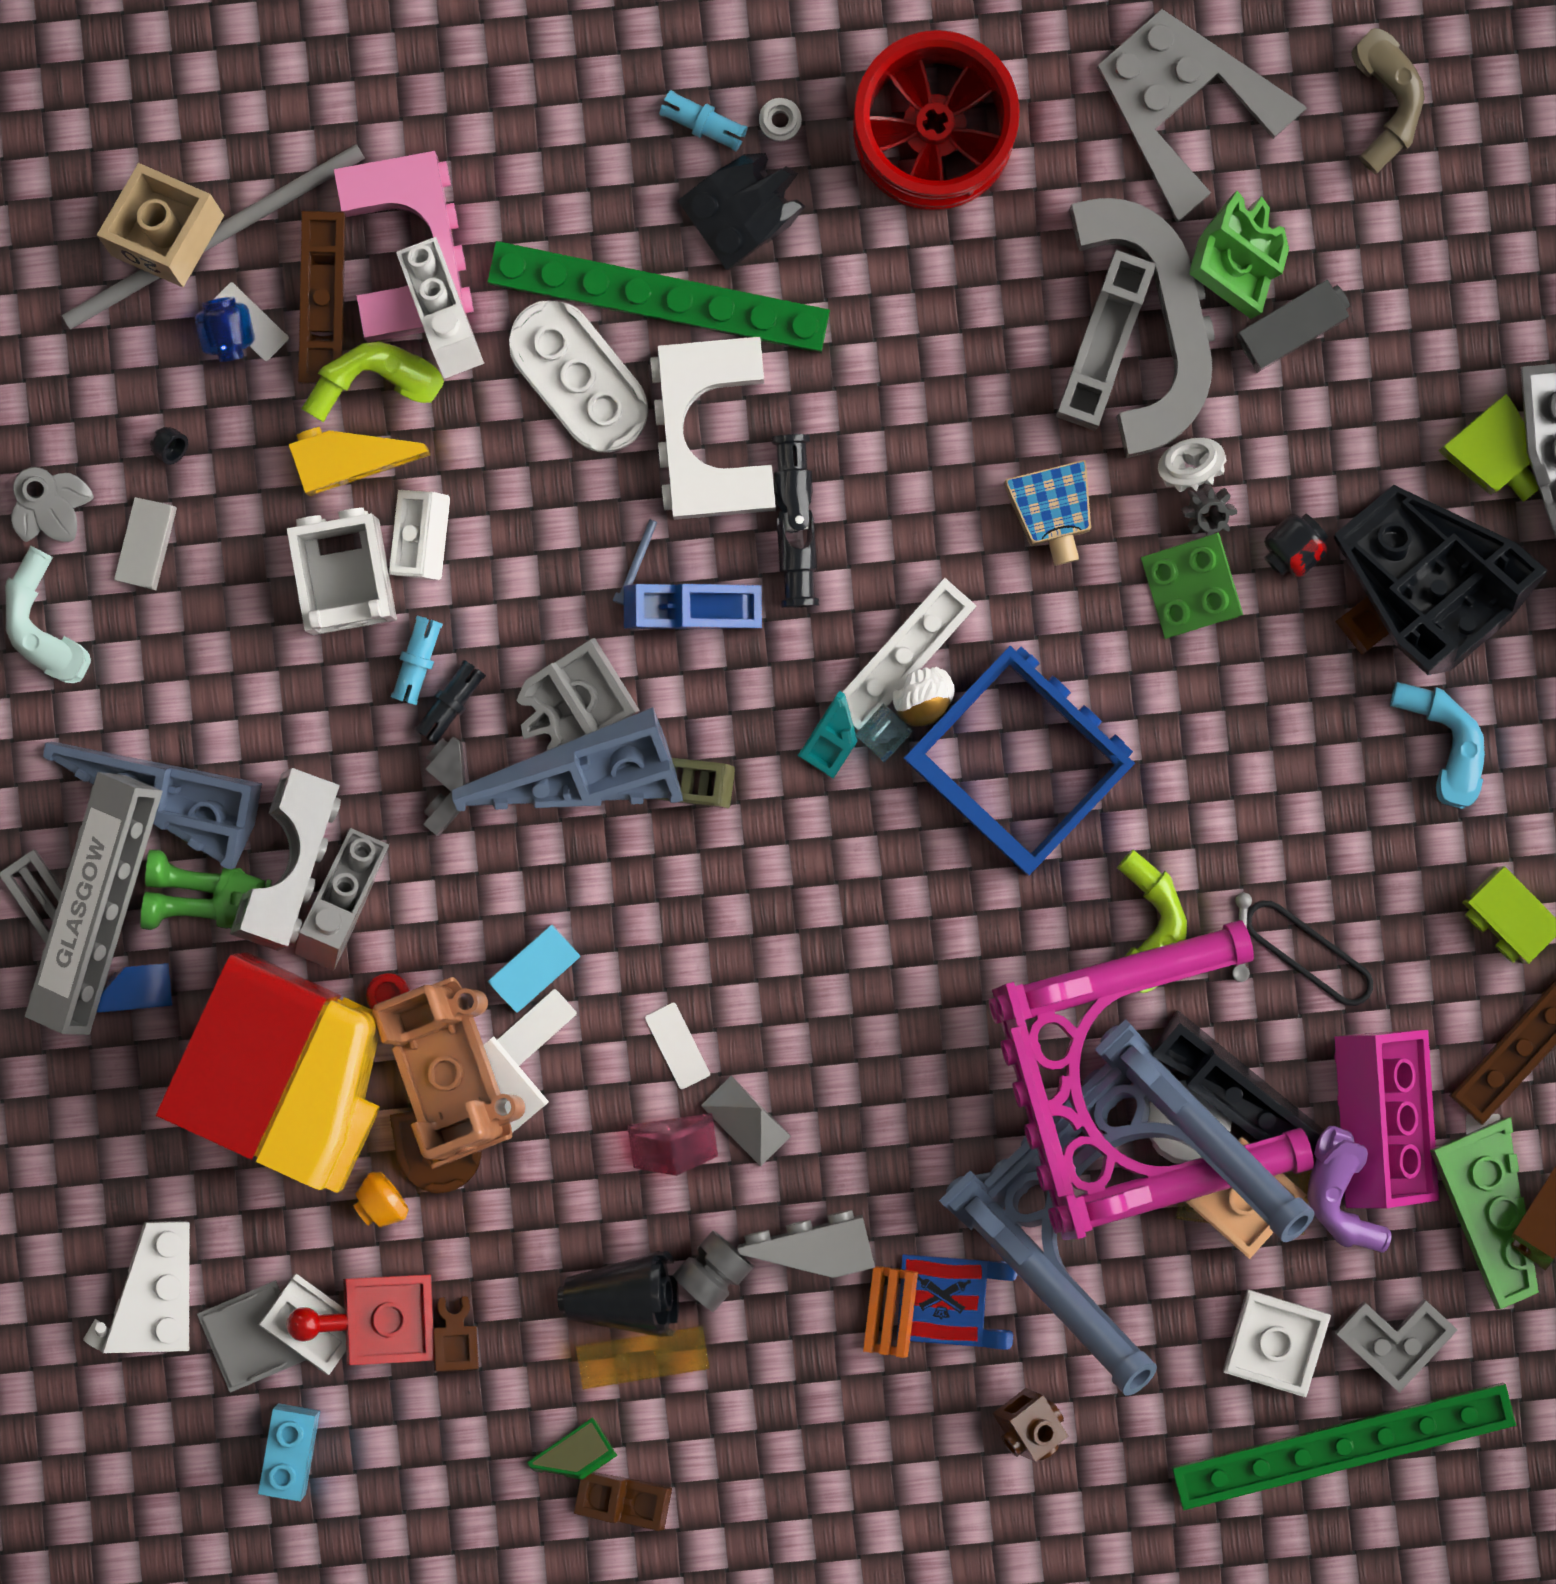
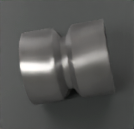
M713 1230L697 1247L699 1256L697 1258L688 1257L673 1274V1277L684 1289L712 1312L729 1296L728 1286L730 1284L739 1285L754 1268L743 1255H739L736 1248Z

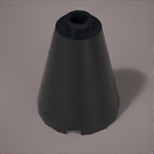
M656 1251L567 1277L564 1286L558 1288V1308L560 1312L566 1313L570 1321L658 1337L673 1336L675 1331L669 1328V1324L677 1323L679 1316L678 1281L673 1275H669L667 1264H674L673 1257L669 1251Z

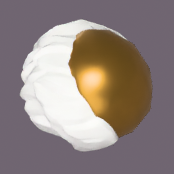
M937 666L935 668L928 669L925 667L922 670L913 671L908 674L904 687L900 690L895 689L893 692V704L897 710V715L911 726H927L936 723L945 715L954 697V684L948 673Z

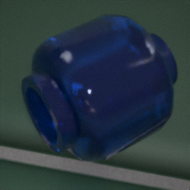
M234 296L202 303L203 310L198 312L194 319L202 351L208 355H218L219 362H227L244 357L243 349L249 347L255 341L248 307L243 303L236 302Z

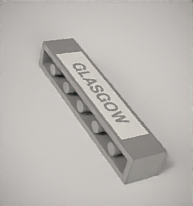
M97 772L94 785L90 791V799L84 819L78 832V839L70 866L66 872V879L59 903L54 912L48 940L42 952V960L34 987L30 993L25 1013L26 1018L61 1034L90 1035L161 799L162 790L126 775Z

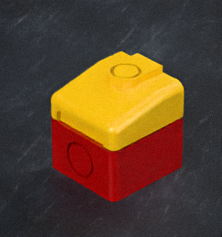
M248 952L231 954L222 969L155 1116L251 1160L258 1157L257 1163L318 1190L327 1188L338 1193L344 1189L380 1108V1106L365 1100L380 1036L372 1015V1009L346 997L340 1000L341 995Z

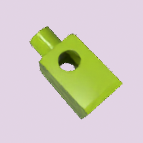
M1507 394L1499 398L1438 450L1447 460L1490 495L1508 484L1524 502L1539 490L1534 474L1527 467L1530 461L1527 455L1525 422Z

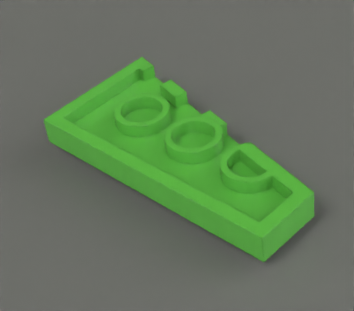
M1511 1117L1503 1118L1430 1150L1495 1309H1503L1539 1293L1534 1261L1511 1246L1514 1238L1511 1236L1524 1217V1214H1526L1524 1197H1521L1517 1175V1172H1519L1517 1154H1514Z

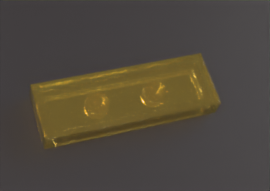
M703 1325L673 1330L675 1331L674 1335L667 1337L645 1334L576 1346L582 1388L589 1389L710 1369Z

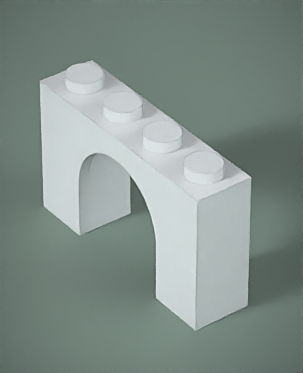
M760 337L658 346L659 357H650L652 381L653 383L661 382L662 399L654 400L656 425H665L666 442H658L660 468L669 467L670 484L662 485L664 510H672L674 520L776 511L772 465L725 469L709 466L693 455L683 435L687 411L692 403L702 394L716 388L764 384Z

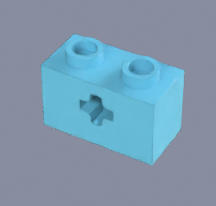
M280 1403L273 1408L258 1491L259 1495L300 1502L304 1498L308 1485L320 1410Z

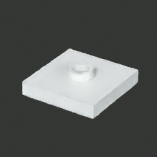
M1247 1289L1223 1372L1307 1397L1331 1315Z

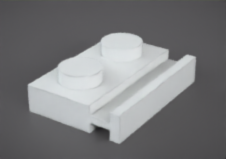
M294 1274L258 1325L323 1373L329 1375L346 1352V1332H319L314 1339L301 1342L292 1338L288 1333L286 1326L287 1318L292 1311L300 1307L311 1308L318 1315L345 1314V1309L298 1274Z

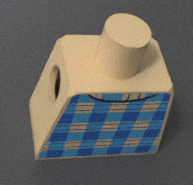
M1085 460L1006 479L1004 482L1005 490L1030 546L1049 542L1054 566L1079 560L1074 536L1091 530Z

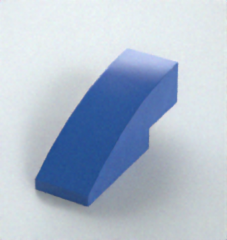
M632 584L624 586V629L762 628V585Z

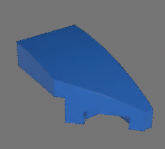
M169 963L122 967L119 972H114L103 989L96 1013L172 1006Z

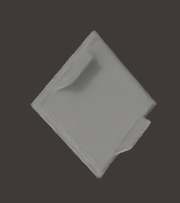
M276 1280L197 1314L230 1393L306 1361V1359L258 1325L281 1293Z

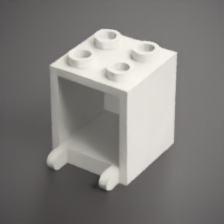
M364 508L338 512L339 519L331 521L322 519L321 515L296 519L297 527L287 528L304 630L312 635L397 620L380 521L372 513L368 514V511H364ZM359 532L362 548L327 555L320 554L318 539Z

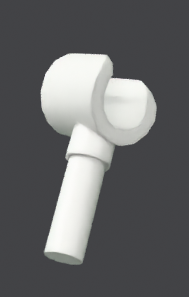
M95 1319L83 1340L101 1351L110 1328Z

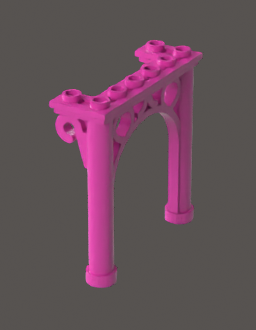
M1242 920L1224 924L1222 930L1029 984L1015 986L1014 982L992 989L994 998L989 999L990 1012L995 1024L1001 1023L1006 1040L1001 1041L1002 1054L1007 1066L1013 1065L1017 1082L1012 1083L1014 1096L1019 1108L1025 1107L1029 1124L1024 1125L1025 1135L1031 1150L1037 1148L1041 1165L1036 1167L1038 1181L1043 1192L1049 1190L1053 1207L1048 1209L1050 1223L1055 1234L1061 1232L1063 1240L1080 1239L1086 1237L1085 1232L1093 1230L1092 1228L1232 1188L1202 1157L1172 1166H1152L1135 1161L1114 1148L1100 1133L1087 1110L1080 1082V1059L1083 1044L1092 1023L1113 1001L1138 991L1231 965L1238 966L1252 962L1254 959L1253 946L1249 932ZM1093 1002L1082 1015L1076 1027L1064 1016L1055 1014L1057 1011ZM1035 1018L1029 1029H1027L1025 1020ZM1052 1023L1057 1025L1071 1039L1066 1054L1058 1061L1047 1059L1041 1051L1038 1034L1045 1024ZM1038 1065L1047 1070H1060L1066 1066V1076H1059L1057 1092L1048 1100ZM1068 1097L1072 1108L1062 1105ZM1052 1116L1064 1118L1071 1124L1074 1131L1081 1128L1086 1136H1078L1070 1140L1062 1152ZM1302 1128L1286 1131L1282 1135L1243 1145L1273 1176L1289 1171L1297 1174L1311 1170L1314 1167L1311 1146ZM1081 1145L1092 1146L1104 1156L1100 1176L1090 1183L1082 1181L1077 1176L1073 1164L1074 1151ZM1115 1164L1124 1170L1145 1176L1105 1188V1185L1111 1179ZM1073 1187L1084 1191V1194L1075 1196Z

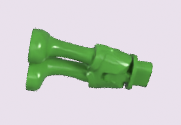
M149 849L145 873L146 887H170L213 893V899L174 897L145 891L141 908L140 927L141 929L153 930L160 925L163 919L173 916H192L216 920L217 927L231 929L242 894L251 889L273 886L272 880L267 879L265 884V880L248 875L241 868L227 869L223 867L221 874L180 869L170 864L167 856L161 850Z

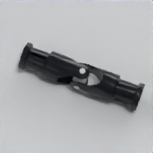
M787 434L772 437V444L777 446L778 471L774 473L775 496L781 509L777 518L779 571L784 573L785 599L781 601L782 608L819 606V599L815 597L813 576V572L817 570L815 525L812 511L809 510L813 493L812 471L807 469L806 444L810 442L809 434ZM800 530H807V540L802 549L792 547L786 538L785 531L796 533Z

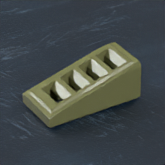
M672 758L676 775L677 768L683 769L681 782L683 801L678 803L730 808L735 775L734 766L724 763ZM695 771H701L698 795L692 794ZM716 773L714 793L712 797L710 796L712 774ZM657 798V799H655V800L669 801L668 798Z

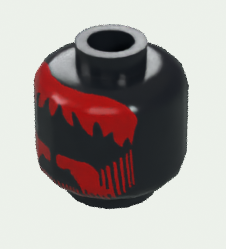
M1290 514L1265 537L1264 543L1270 553L1264 558L1280 576H1283L1288 571L1295 577H1302L1327 554L1325 541L1329 537L1321 526L1308 514L1302 517Z

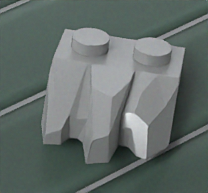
M595 638L590 639L563 658L551 663L526 679L516 700L521 705L532 706L536 711L521 724L523 740L543 733L549 734L552 740L547 746V750L626 719L640 711Z

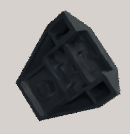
M1396 485L1390 487L1334 535V540L1396 647L1427 675L1447 672L1455 668L1510 621L1547 573V569L1516 542Z

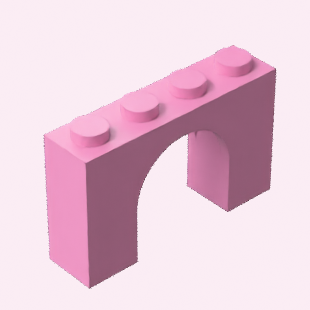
M431 151L334 169L341 212H345L346 217L383 210L400 209L419 216L427 223L433 238L436 237L465 313L474 312L470 288L461 287L459 271L466 270L462 245L454 246L451 229L459 228L454 203L446 204L444 187L451 186L447 161L439 162L436 152ZM408 285L356 295L363 334L367 342L425 332Z

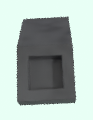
M452 737L449 742L442 738L426 756L431 763L425 770L451 791L447 797L440 793L424 811L429 818L423 825L436 836H440L460 812L457 811L454 805L452 790L466 784L463 743L455 737Z

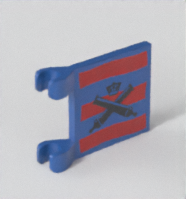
M902 1255V1269L918 1272L910 1341L1004 1350L1011 1349L1014 1336L1012 1331L984 1329L987 1278L1013 1281L1018 1276L1005 1261ZM901 1279L897 1340L905 1279Z

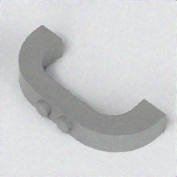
M1099 198L1073 203L1069 212L1078 251L1105 245H1120L1136 251L1146 261L1156 264L1153 275L1174 363L1173 382L1168 393L1158 402L1150 406L1120 412L1116 417L1125 458L1150 453L1166 446L1189 427L1202 409L1209 393L1212 378V357L1209 342L1215 341V335L1210 316L1203 317L1199 300L1205 299L1204 285L1189 274L1191 268L1190 259L1178 234L1154 211L1140 204L1115 198Z

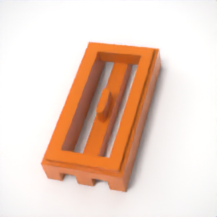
M875 1266L873 1268L863 1352L894 1355L900 1358L908 1357L918 1272L883 1266ZM885 1276H888L881 1343L879 1344L877 1341ZM899 1278L905 1279L898 1340L897 1346H892Z

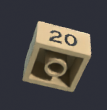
M138 163L97 236L112 257L180 287H184L221 223L224 214L211 194Z

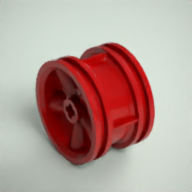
M933 30L918 32L901 38L889 45L873 60L858 87L853 121V139L860 164L869 179L879 190L903 205L921 210H946L969 203L986 192L997 181L1007 165L1019 127L1020 109L1017 90L1009 71L998 56L985 45L971 37L951 31ZM924 64H946L963 70L950 90L948 97L942 94L930 93ZM889 80L892 81L893 85L911 104L905 112L904 119L870 116L871 108L878 93ZM988 96H991L998 112L1000 123L999 136L988 132L966 129L964 112L985 100ZM933 116L936 121L942 119L945 121L942 124V133L937 134L934 129L926 131L924 127L927 126L928 117ZM907 141L911 149L919 153L909 175L894 166L882 152ZM957 149L977 166L976 169L965 175L944 180L941 157L950 155Z

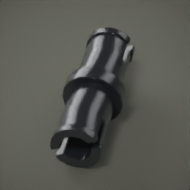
M463 660L462 665L443 691L439 689L434 697L437 700L420 724L414 729L422 736L427 735L426 739L435 745L439 742V739L457 714L463 715L466 710L464 704L482 679L486 677L482 671L474 669L475 666L466 660Z

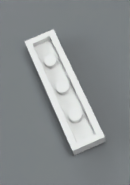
M946 578L940 582L843 691L847 699L853 725L862 734L893 701L895 689L900 690L904 687L908 674L921 669L976 608V605Z

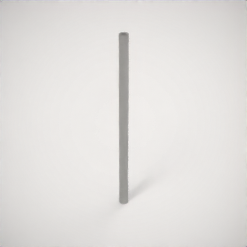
M353 145L221 222L205 251L335 176L334 169L353 166L364 160L365 157L358 145ZM140 269L64 313L62 317L71 330L160 277Z

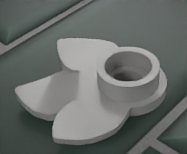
M41 467L26 468L16 476L13 484V492L17 500L11 513L13 528L24 542L32 540L38 535L40 530L54 540L71 542L75 539L77 533V518L73 508L90 502L94 498L93 493L84 481L71 473L65 472L51 475ZM38 481L43 485V491L40 495L31 496L27 493V486L30 482Z

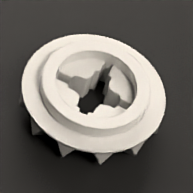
M1191 438L1180 441L1168 448L1159 460L1158 471L1166 487L1175 486L1179 492L1192 487L1197 492L1199 485L1204 483L1213 485L1214 477L1224 474V464L1227 462L1223 447L1216 441L1208 438ZM1185 462H1186L1188 465H1193V466H1195V467H1197V468H1195V469H1194L1193 467H1188V468H1186Z

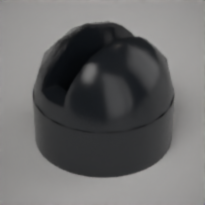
M171 427L157 429L155 431L156 437L150 441L151 451L158 459L168 465L177 463L187 451V437Z

